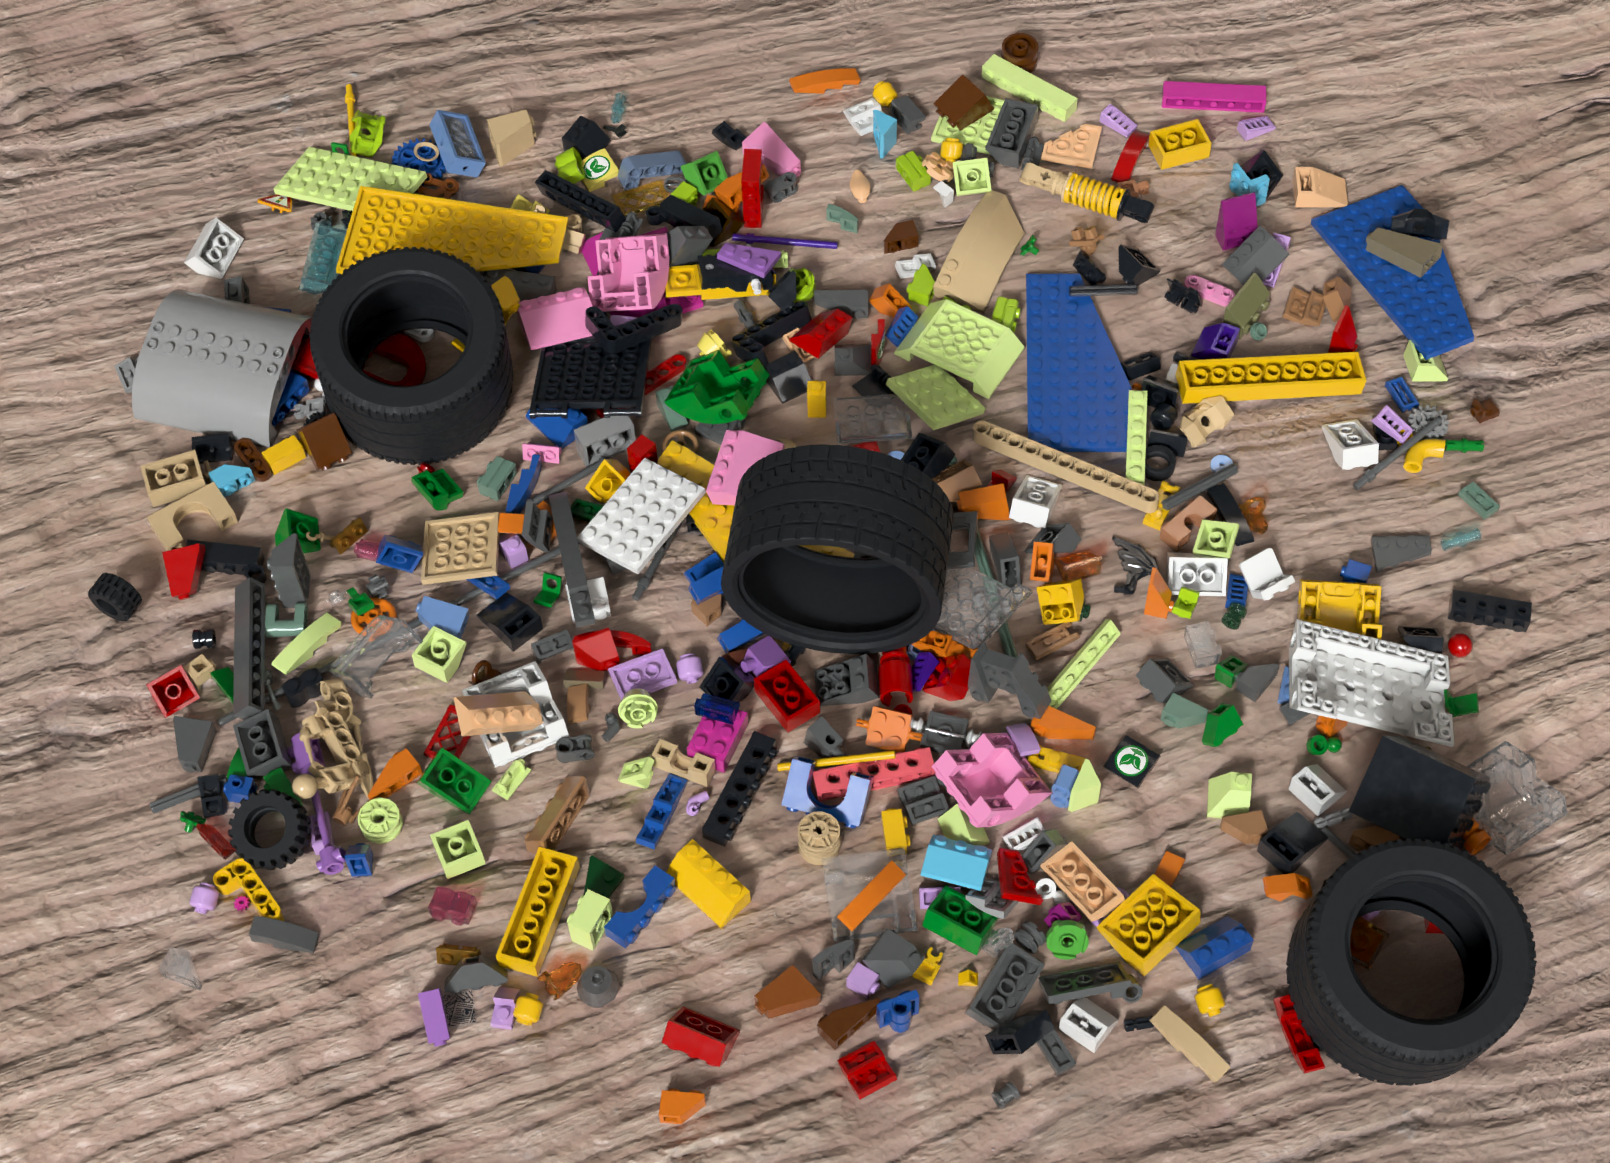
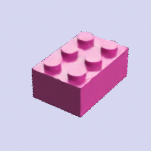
M711 700L687 747L688 757L694 758L697 752L715 759L716 770L725 773L748 726L747 712Z

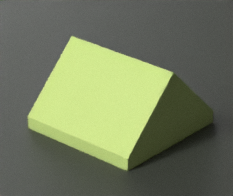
M987 158L953 162L957 196L991 192Z
M1085 759L1071 790L1068 811L1073 812L1098 803L1101 783L1088 759Z
M958 804L938 818L943 836L948 839L962 840L976 846L990 843L984 827L976 828L969 821L968 815L958 807Z

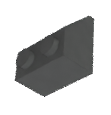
M1149 658L1136 674L1140 684L1144 688L1149 689L1153 693V698L1160 703H1167L1173 693L1180 696L1194 685L1169 658Z

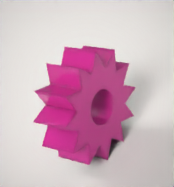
M242 895L241 897L238 896V899H235V902H233L235 909L243 911V909L249 908V898Z

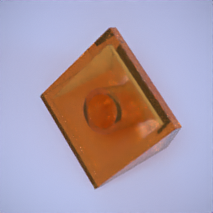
M1091 549L1055 558L1054 562L1062 580L1066 581L1084 579L1100 574L1102 557Z

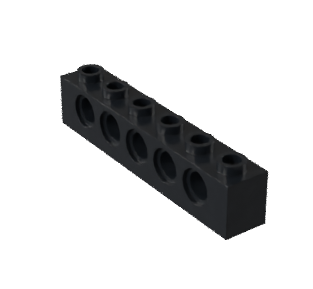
M544 170L535 181L542 195L615 233L623 222L626 221L618 206L547 170Z
M756 731L753 732L702 828L704 839L724 847L728 841H732L736 825L741 824L745 808L750 807L754 791L757 792L759 790L761 778L769 770V762L771 759H775L778 753L776 739ZM757 755L763 756L761 758H755V756ZM749 771L754 772L753 774H746ZM739 788H745V790H743V791H739V790H737V789H739ZM731 804L737 805L735 807H729V805ZM723 820L728 821L726 824H721L720 822Z

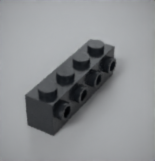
M1453 590L1449 600L1448 619L1456 622L1491 626L1497 629H1509L1515 632H1527L1531 622L1532 603Z

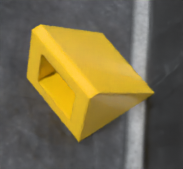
M971 970L958 973V986H978V973Z

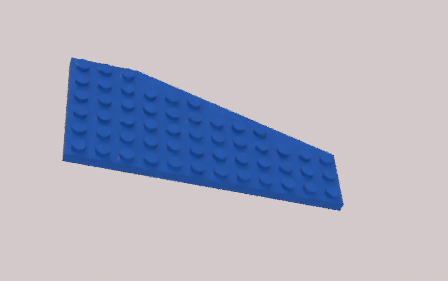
M1403 185L1311 219V225L1408 340L1414 343L1415 348L1423 355L1425 360L1474 341L1473 331L1443 249L1441 258L1421 278L1366 251V238L1369 233H1373L1377 228L1391 230V218L1393 216L1413 209H1424ZM1414 235V237L1440 243V240H1432L1431 237L1427 238Z

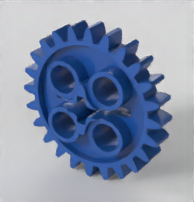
M416 138L415 142L410 139L409 144L403 142V147L398 146V151H394V156H392L393 165L425 171L435 179L437 177L442 178V173L446 174V168L440 152L438 158L433 161H422L415 156L414 147L421 143L418 138ZM427 146L420 147L417 150L418 155L425 159H431L436 155L435 151Z

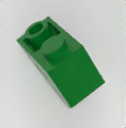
M1221 703L1208 713L1202 738L1203 745L1218 747L1223 744L1227 737L1235 734L1244 725L1234 705Z

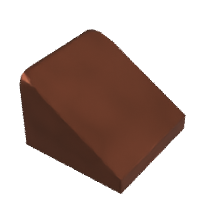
M748 648L721 656L735 664H739L744 659Z

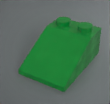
M440 748L416 783L431 794L470 815L492 781L445 749Z

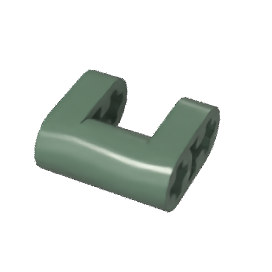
M296 603L294 619L279 620L278 604H267L265 616L266 637L298 636L307 628V603Z

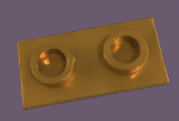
M360 517L352 520L343 529V532L330 539L329 545L332 548H336L340 555L368 532Z
M443 943V945L436 947L437 964L457 966L462 958L481 955V949H477V946H463L462 949H459V945Z

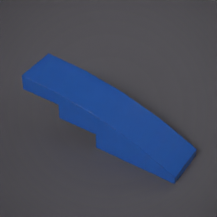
M533 454L530 469H522L519 484H511L505 513L520 514L524 509L526 500L531 497L542 467L540 455Z
M669 773L653 799V806L645 817L644 826L636 837L637 844L655 850L681 799L688 782L687 779Z

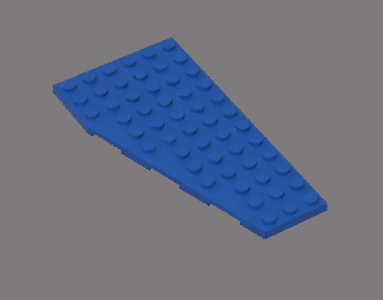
M1080 273L1026 274L1028 439L1061 452H1127L1129 390H1132L1091 297L1082 296V294L1081 297L1080 294L1079 297L1078 294L1077 297L1076 295L1075 297L1069 296L1070 286H1085Z

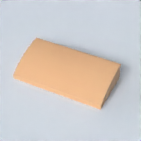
M1072 841L1040 865V868L1091 922L1112 913L1125 901L1124 895Z

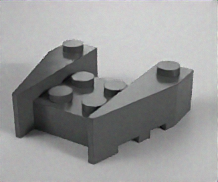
M985 642L981 643L971 659L968 688L972 698L989 703L999 688L1010 694H1016L1023 714L1037 719L1042 718L1051 703L1048 689L1045 685L1039 684L1037 681L1039 676L1036 672L1032 673L1028 668L1029 662L1022 653L1015 658L989 650Z

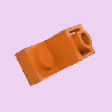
M1290 873L1263 878L1266 897L1280 902L1291 895L1306 900L1313 897L1310 880L1305 876Z

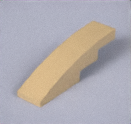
M1165 1005L1150 1019V1022L1176 1051H1181L1195 1067H1200L1213 1083L1217 1082L1230 1069V1066L1198 1033Z

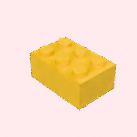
M1199 119L1150 131L1148 146L1160 169L1163 170L1208 158L1212 143Z

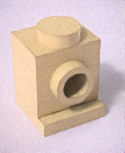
M201 654L185 665L183 669L193 685L200 689V685L212 678L210 672L215 671L216 665L210 658L206 659Z

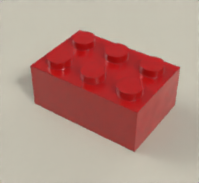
M787 660L753 679L754 691L787 733L820 714V701Z

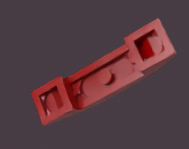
M1136 130L1133 131L1121 152L1111 181L1118 183L1130 181L1134 167L1143 149L1146 148L1149 142V134Z
M610 630L615 647L632 648V654L637 656H643L652 652L651 643L628 632ZM590 631L575 636L573 640L597 631Z
M1290 995L1274 998L1273 1001L1282 1031L1302 1072L1305 1074L1324 1069L1325 1065L1318 1049L1314 1048L1310 1036L1308 1037L1306 1030L1301 1025L1302 1021L1297 1018Z

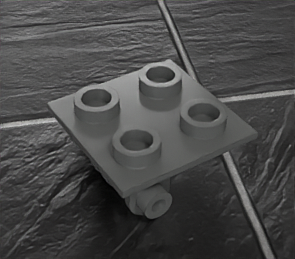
M631 211L627 216L624 215L626 221L623 222L616 233L605 227L599 240L611 237L636 236L644 220L637 218V214Z

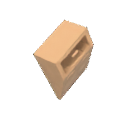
M1295 167L1292 180L1295 207H1345L1348 205L1345 179L1314 167Z

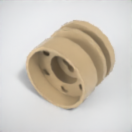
M823 811L812 812L801 819L798 825V849L801 857L808 863L814 865L828 864L840 852V825L837 819L829 813Z

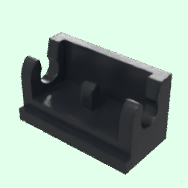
M229 433L192 437V450L196 451L200 464L204 463V461L211 463L233 460V444Z

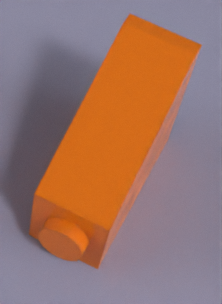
M1004 484L959 492L960 500H957L958 511H977L978 519L1011 520L1009 518L1010 514Z

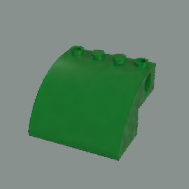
M717 350L691 359L664 402L678 414L693 421L706 424H724L735 420L740 421L747 417V412L754 405V400L760 395L762 387L766 385L769 373L766 372L758 358L730 367L721 352Z

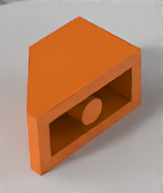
M890 283L875 288L869 299V302L880 313L893 318L900 308L907 306L912 309V306Z
M1034 542L1030 580L1052 582L1054 544Z

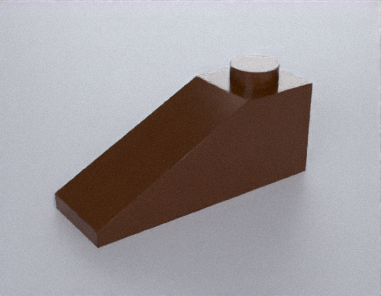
M877 998L834 1010L829 1015L825 1014L818 1021V1034L836 1050L877 1014V1004L881 1000Z

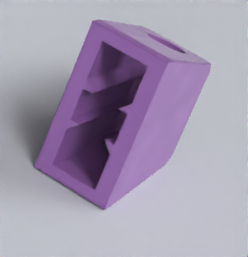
M767 636L747 649L744 661L741 662V669L745 673L752 671L758 677L784 660H787L789 664L791 660L772 637Z

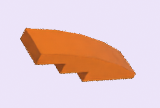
M839 68L806 73L790 78L789 82L794 93L824 94L826 89H842L843 84L859 85L860 78L855 68Z
M891 860L837 918L853 931L906 874Z

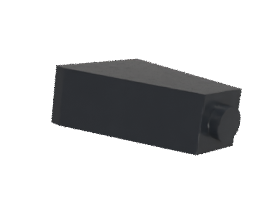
M1046 1009L1031 1010L987 1033L985 1037L993 1054H1022L1051 1032L1054 1026Z

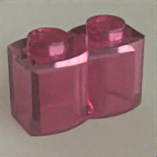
M437 887L428 910L430 915L436 920L442 921L447 919L458 926H462V924L469 925L477 905V900L475 896L468 893L456 892L445 887Z

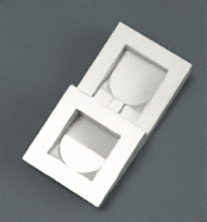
M931 253L914 255L913 260L896 261L895 268L900 279L914 277L916 269L919 270L922 263L927 266L929 272L934 270L936 265Z

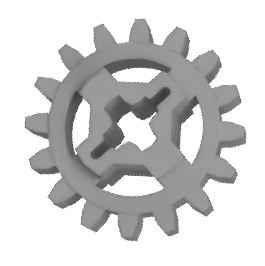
M1420 405L1418 410L1413 409L1412 414H1409L1407 424L1414 430L1415 435L1438 417L1442 421L1440 426L1438 425L1421 440L1424 438L1438 439V437L1443 438L1444 434L1447 433L1449 421L1446 420L1447 415H1442V409L1437 411L1436 406L1431 409L1429 405H1426V408Z

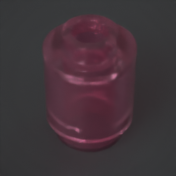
M361 539L359 542H356L354 553H356L357 558L375 562L379 543Z

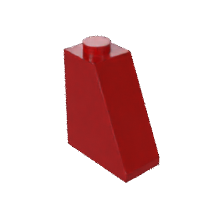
M198 543L162 552L171 597L186 600L190 598V595L196 594L206 549L205 545Z

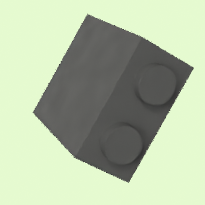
M678 226L667 232L669 267L696 265L697 256L704 253L713 239L705 226Z

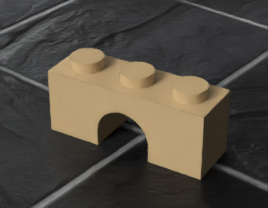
M659 739L651 755L654 760L653 767L708 787L716 771L715 759L697 752L694 758L685 756L679 751L678 745Z

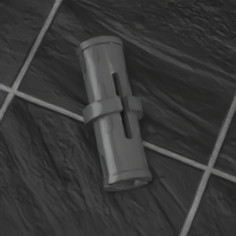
M739 300L735 302L734 308L739 315L740 322L744 324L746 329L754 326L756 323L753 320V314L751 311H748L744 301Z

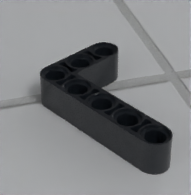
M797 302L790 310L780 311L733 336L731 341L736 356L744 362L758 358L763 367H765L769 361L764 347L794 329L808 324L812 320L807 302Z
M670 304L615 327L600 308L592 306L586 309L585 326L607 353L614 354L678 328L682 324L683 309L678 304Z

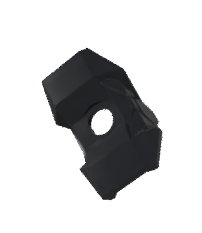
M1413 209L1391 218L1390 231L1413 237L1415 235L1431 237L1432 240H1447L1450 220L1427 209Z

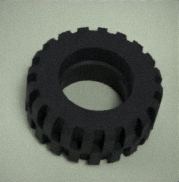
M263 789L259 791V794L255 792L249 794L248 800L243 798L239 802L241 804L239 809L235 807L232 812L235 816L229 820V825L232 826V829L228 830V836L233 838L230 844L232 848L236 849L235 853L243 858L245 862L262 869L274 870L276 867L279 869L285 868L286 863L293 864L296 862L295 857L297 855L300 857L303 855L304 851L302 849L304 845H309L310 841L307 840V836L311 835L312 829L308 827V824H311V820L306 815L307 810L304 806L300 805L297 799L278 790L271 789L269 791ZM269 812H280L284 816L286 823L283 837L272 847H260L255 839V828L258 821Z

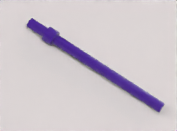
M747 233V235L733 234L732 241H743L746 244H754L755 242L837 249L838 242L756 236L753 233Z

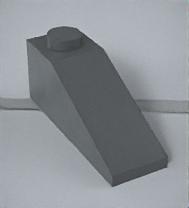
M814 290L815 305L828 310L840 309L857 319L868 318V290Z

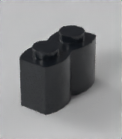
M311 668L304 671L299 677L289 679L281 687L290 706L297 708L304 705L309 699L322 695L320 681L324 680L317 668Z

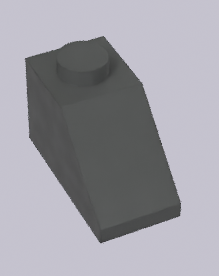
M1280 665L1249 666L1245 672L1241 671L1237 676L1236 690L1256 702L1276 678Z
M1056 829L1044 830L1021 857L1029 872L1034 874L1041 869L1040 865L1068 843Z

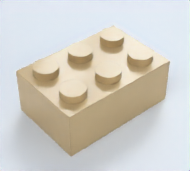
M195 450L140 466L153 507L182 499L187 494L193 493L206 485L201 464Z

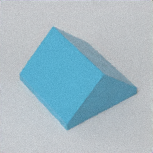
M873 110V135L880 159L884 158L897 143V119L879 110Z

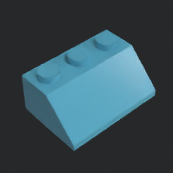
M932 835L920 876L981 891L989 870L992 849L982 845L968 844L962 840L948 839L942 835Z

